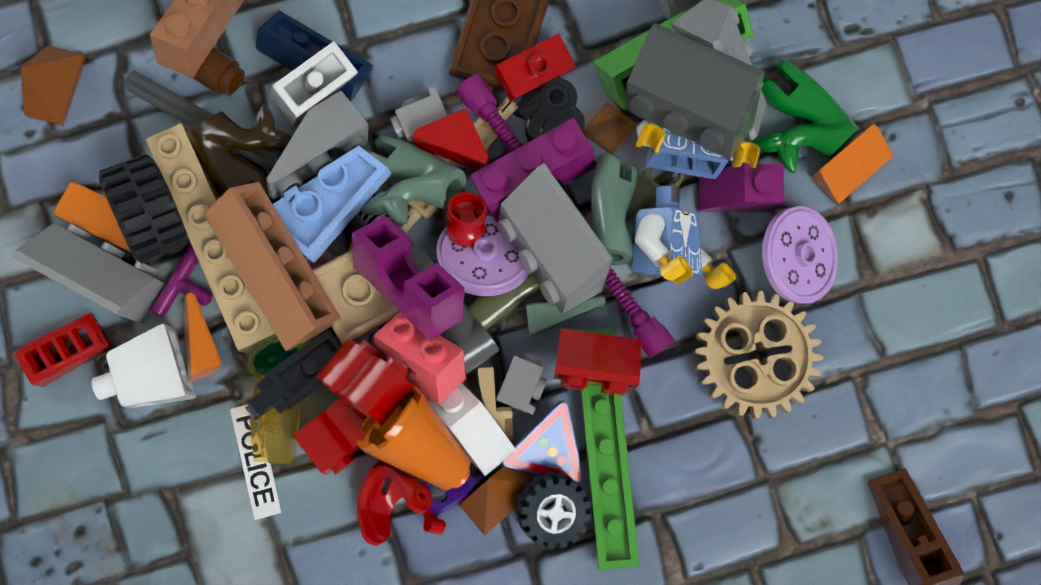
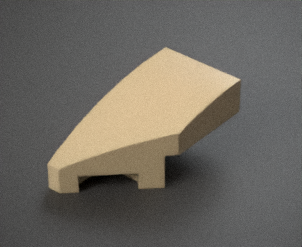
M494 367L478 368L479 385L484 406L510 441H514L512 407H496Z

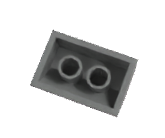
M654 23L650 28L627 81L625 110L632 112L639 118L653 122L675 135L691 140L711 152H716L730 159L753 129L765 71Z

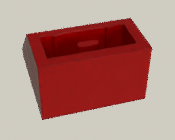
M561 328L553 379L561 380L562 388L584 390L587 384L601 386L600 393L624 396V394H628V390H633L639 386L641 368L640 339Z

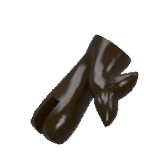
M260 104L251 129L240 127L221 111L186 132L202 166L222 195L229 188L259 182L270 199L266 180L268 176L262 170L232 152V149L254 152L263 149L280 150L286 148L292 136L275 129L273 115L266 105ZM280 197L276 198L273 201L270 199L271 203H276L280 200Z

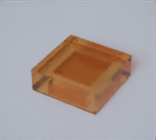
M606 102L586 126L583 134L606 152L614 155L636 128L637 124Z

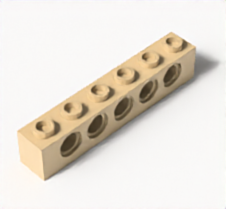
M180 123L146 138V142L171 192L188 238L238 351L250 355L278 342L279 339L204 215L221 195L202 166L186 134L189 130Z

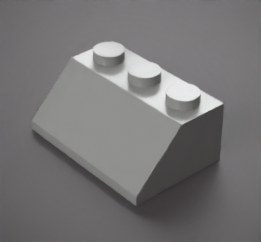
M704 0L671 22L675 32L752 65L749 58L752 54L751 49L741 37L737 26L739 24V17L731 5L717 0ZM762 90L753 129L746 137L749 140H753L758 136L764 114L766 100Z
M543 163L501 203L497 225L503 238L507 242L512 241L518 249L519 259L528 273L534 272L540 281V289L546 301L550 305L556 304L560 312L564 314L602 292L613 258L545 163Z
M52 223L17 248L11 256L116 315L141 324L145 322L151 307L166 283L155 278L158 270L139 261H136L134 266L122 260L125 252L106 242H103L100 248L88 242L92 236L91 234L73 224H70L66 230Z

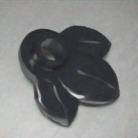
M552 79L541 90H532L522 95L516 103L518 109L513 114L528 120L526 124L528 142L572 118L575 119L584 133L585 118L576 106L578 100L576 88L565 79ZM558 90L563 91V101L559 104H554L552 101L553 93Z

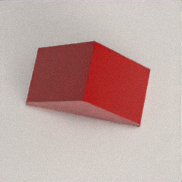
M467 108L416 129L412 136L417 147L469 168L480 170L490 164L487 152Z

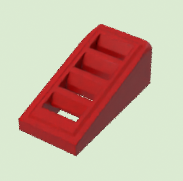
M89 313L30 342L15 351L14 355L29 382L33 386L45 387L112 345L94 314ZM84 328L93 342V345L89 347L86 346L79 333ZM69 337L78 351L74 355L65 342ZM54 346L62 358V361L58 363L50 351ZM40 355L47 367L46 369L42 368L37 356Z

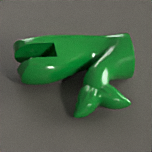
M782 59L774 66L775 70L793 89L786 95L772 80L764 76L761 90L765 100L774 109L813 124L794 125L782 131L769 133L751 142L757 144L761 149L760 151L778 153L780 163L784 164V168L794 174L797 168L799 147L809 146L831 159L860 129L821 85L791 62Z

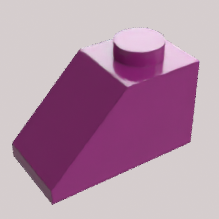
M742 164L740 167L731 166L723 168L716 179L698 176V212H775L785 202L784 164H756L755 168H751L749 164Z

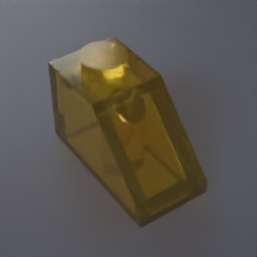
M255 380L253 397L261 392L256 386L260 382L259 380ZM302 401L281 414L273 408L256 421L250 415L254 461L294 465L297 441L293 436L299 430Z

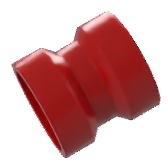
M461 192L455 194L448 202L446 234L454 244L472 246L485 234L487 204L478 194Z

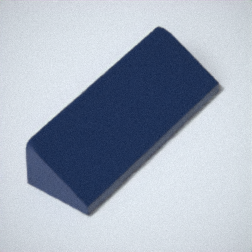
M279 10L258 29L256 49L293 71L333 41ZM338 45L358 72L357 75L336 92L342 91L351 102L373 70L374 65Z

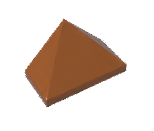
M47 45L22 65L20 70L24 115L28 118L64 126L86 56L81 53Z
M503 466L461 502L459 506L485 535L514 510V505L518 504L516 495L524 490L522 484L525 481L532 482V476L535 473Z

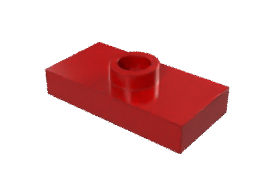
M560 34L493 67L510 102L576 68Z

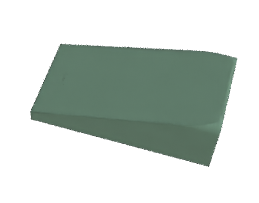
M592 297L564 314L560 312L556 304L550 305L548 302L529 303L526 305L529 338L603 308L606 303L605 297Z

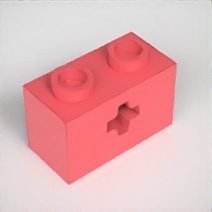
M400 311L374 335L375 347L382 354L380 359L386 361L388 357H392L408 370L405 378L416 387H419L427 398L438 405L466 379L463 349L441 335L429 340Z

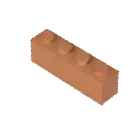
M174 0L150 34L157 64L193 78L244 0Z
M259 182L229 188L204 213L285 351L312 341L341 319Z

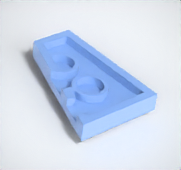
M357 146L319 170L318 176L299 188L295 185L284 192L285 197L274 203L273 206L302 254L315 263L392 173L383 163L362 147Z

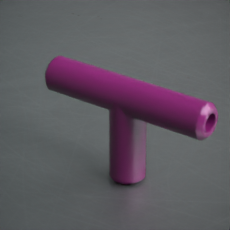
M189 246L150 310L153 314L161 318L165 317L179 292L185 296L193 292L198 303L203 306H207L212 301L213 294L188 279L199 261L192 246Z

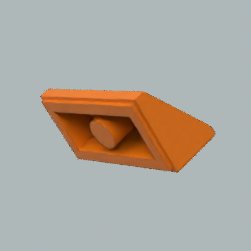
M873 123L818 170L812 178L833 202L838 205L894 156L881 131Z

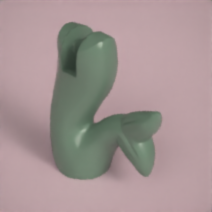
M379 135L374 143L376 148L386 158L371 151L367 152L388 167L392 173L386 181L398 183L394 184L387 191L374 195L365 203L360 211L369 215L387 213L394 222L407 224V202L422 201L442 209H447L450 198L455 194L465 192L467 185L466 175L462 170L409 142L386 135Z
M602 153L597 159L592 179L591 229L613 258L611 265H623L631 262L633 257L636 220L625 222V217L636 190L637 169L636 166L627 161L620 163L619 158L612 154Z

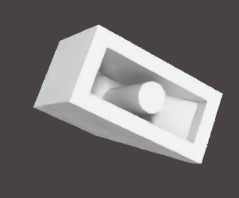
M333 41L273 84L269 96L290 123L294 125L305 117L310 108L331 97L357 75L358 72L335 41Z
M463 383L440 405L430 399L428 400L470 458V461L484 476L516 451L513 444L483 404Z

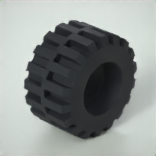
M143 154L99 171L101 187L126 243L137 261L144 263L187 245V232L177 206L159 167L148 154Z

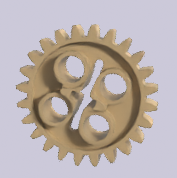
M763 291L755 294L753 302H751L747 292L742 293L739 296V305L731 297L725 300L727 312L716 306L712 310L716 321L708 318L702 321L703 326L709 332L698 333L695 336L698 341L704 343V347L693 350V354L703 357L704 361L695 366L694 369L696 371H706L707 376L701 380L700 385L712 383L714 386L709 398L713 399L722 395L724 397L722 409H728L733 403L736 404V416H743L747 408H750L752 419L760 418L762 408H764L768 418L776 417V405L782 412H790L791 405L789 399L797 404L803 403L805 400L800 390L810 392L815 389L807 380L808 377H818L821 375L820 371L812 367V363L823 360V356L812 352L813 347L822 343L821 340L810 339L808 336L816 328L815 324L803 326L801 323L807 314L805 311L794 316L791 313L794 305L793 302H788L780 307L778 294L773 295L768 302H765ZM766 323H773L778 327L780 337L777 342H772L766 338L764 334ZM728 330L736 331L741 335L743 344L739 350L731 349L727 345L725 335ZM785 345L791 348L789 353L771 355L760 361L752 359L731 365L724 363L725 358L746 355L754 350L765 351ZM776 360L783 361L789 368V375L785 381L778 379L774 375L773 365ZM738 368L746 369L751 375V384L747 389L739 387L734 380V374Z

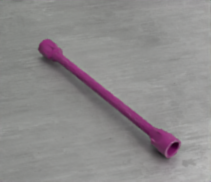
M476 74L462 82L457 88L456 94L464 105L476 117L480 116L483 121L489 122V126L497 134V137L500 138V141L503 142L502 144L506 145L505 148L508 149L509 153L521 147V142L513 134V131L510 130V127L507 126V123H504L505 120L502 119V116L499 115V109L496 106L497 101L480 74ZM609 268L604 284L607 283L606 287H610L609 291H613L612 295H616L615 299L619 300L618 303L622 304L621 307L625 308L624 311L628 312V316H631L630 319L632 321L630 323L635 328L633 333L637 339L641 340V348L648 358L651 359L674 343L675 339L655 316L651 318L647 311L640 310L641 306L637 305L638 302L634 301L635 298L631 297L632 294L628 293L629 290L625 289L626 286L622 285L623 282L619 281L620 278L616 277V273H613L614 269Z

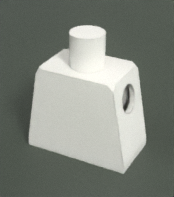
M167 324L158 325L109 351L106 354L110 372L94 377L91 381L93 391L99 400L117 395L121 406L128 408H139L196 398L193 384L188 382L186 361L176 328Z

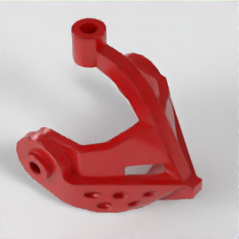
M380 459L369 469V473L363 479L357 498V518L364 540L373 546H379L387 540L391 534V512L394 505L402 497H404L407 506L413 512L423 514L425 519L423 529L425 532L442 535L446 523L444 520L436 518V514L428 511L432 506L433 500L427 485L409 473ZM385 478H391L387 492H382Z

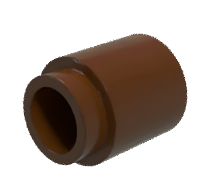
M213 47L193 79L219 95L224 93L227 96H231L241 86L245 72L239 67L237 61Z

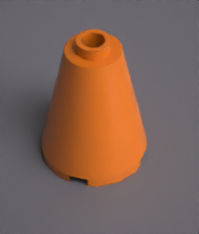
M410 382L413 388L382 426L368 417L366 418L360 429L365 434L364 441L357 439V445L365 453L442 490L459 488L470 475V458L420 388Z

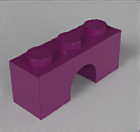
M574 118L471 174L496 223L499 221L501 203L543 163H545L555 179H560L563 185L595 169L596 160L593 149Z
M386 215L352 233L353 267L429 340L462 321L465 287L438 263L421 271L411 254V238Z

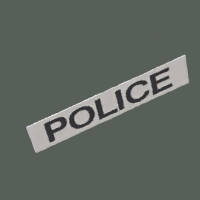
M247 404L232 408L230 412L254 519L257 520L282 512L261 420L259 418L255 421L245 409L248 406Z

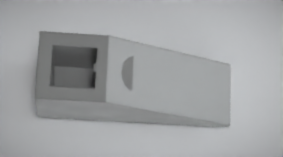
M342 91L308 110L266 179L268 194L272 201L281 195L284 196L283 193L295 185L299 188L304 181L314 175L318 176L319 170L357 146L365 148L368 143L369 124Z

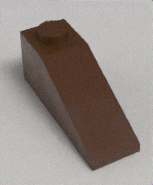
M906 468L870 479L868 481L869 488L899 568L908 585H960L965 573Z

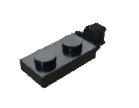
M327 329L265 373L264 378L256 385L261 392L247 402L248 406L245 407L255 421L273 408L279 414L287 409L290 410L324 385L316 376L342 346L332 331Z

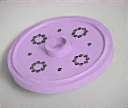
M797 206L780 211L770 221L763 238L762 260L764 270L771 286L783 299L796 304L813 303L821 299L829 291L836 277L838 249L835 236L823 216L809 207Z
M491 212L486 214L484 236L472 246L454 244L446 234V227L439 236L436 250L437 263L465 287L464 292L478 296L501 295L518 287L529 275L520 262L518 249L512 241L507 242L503 238Z

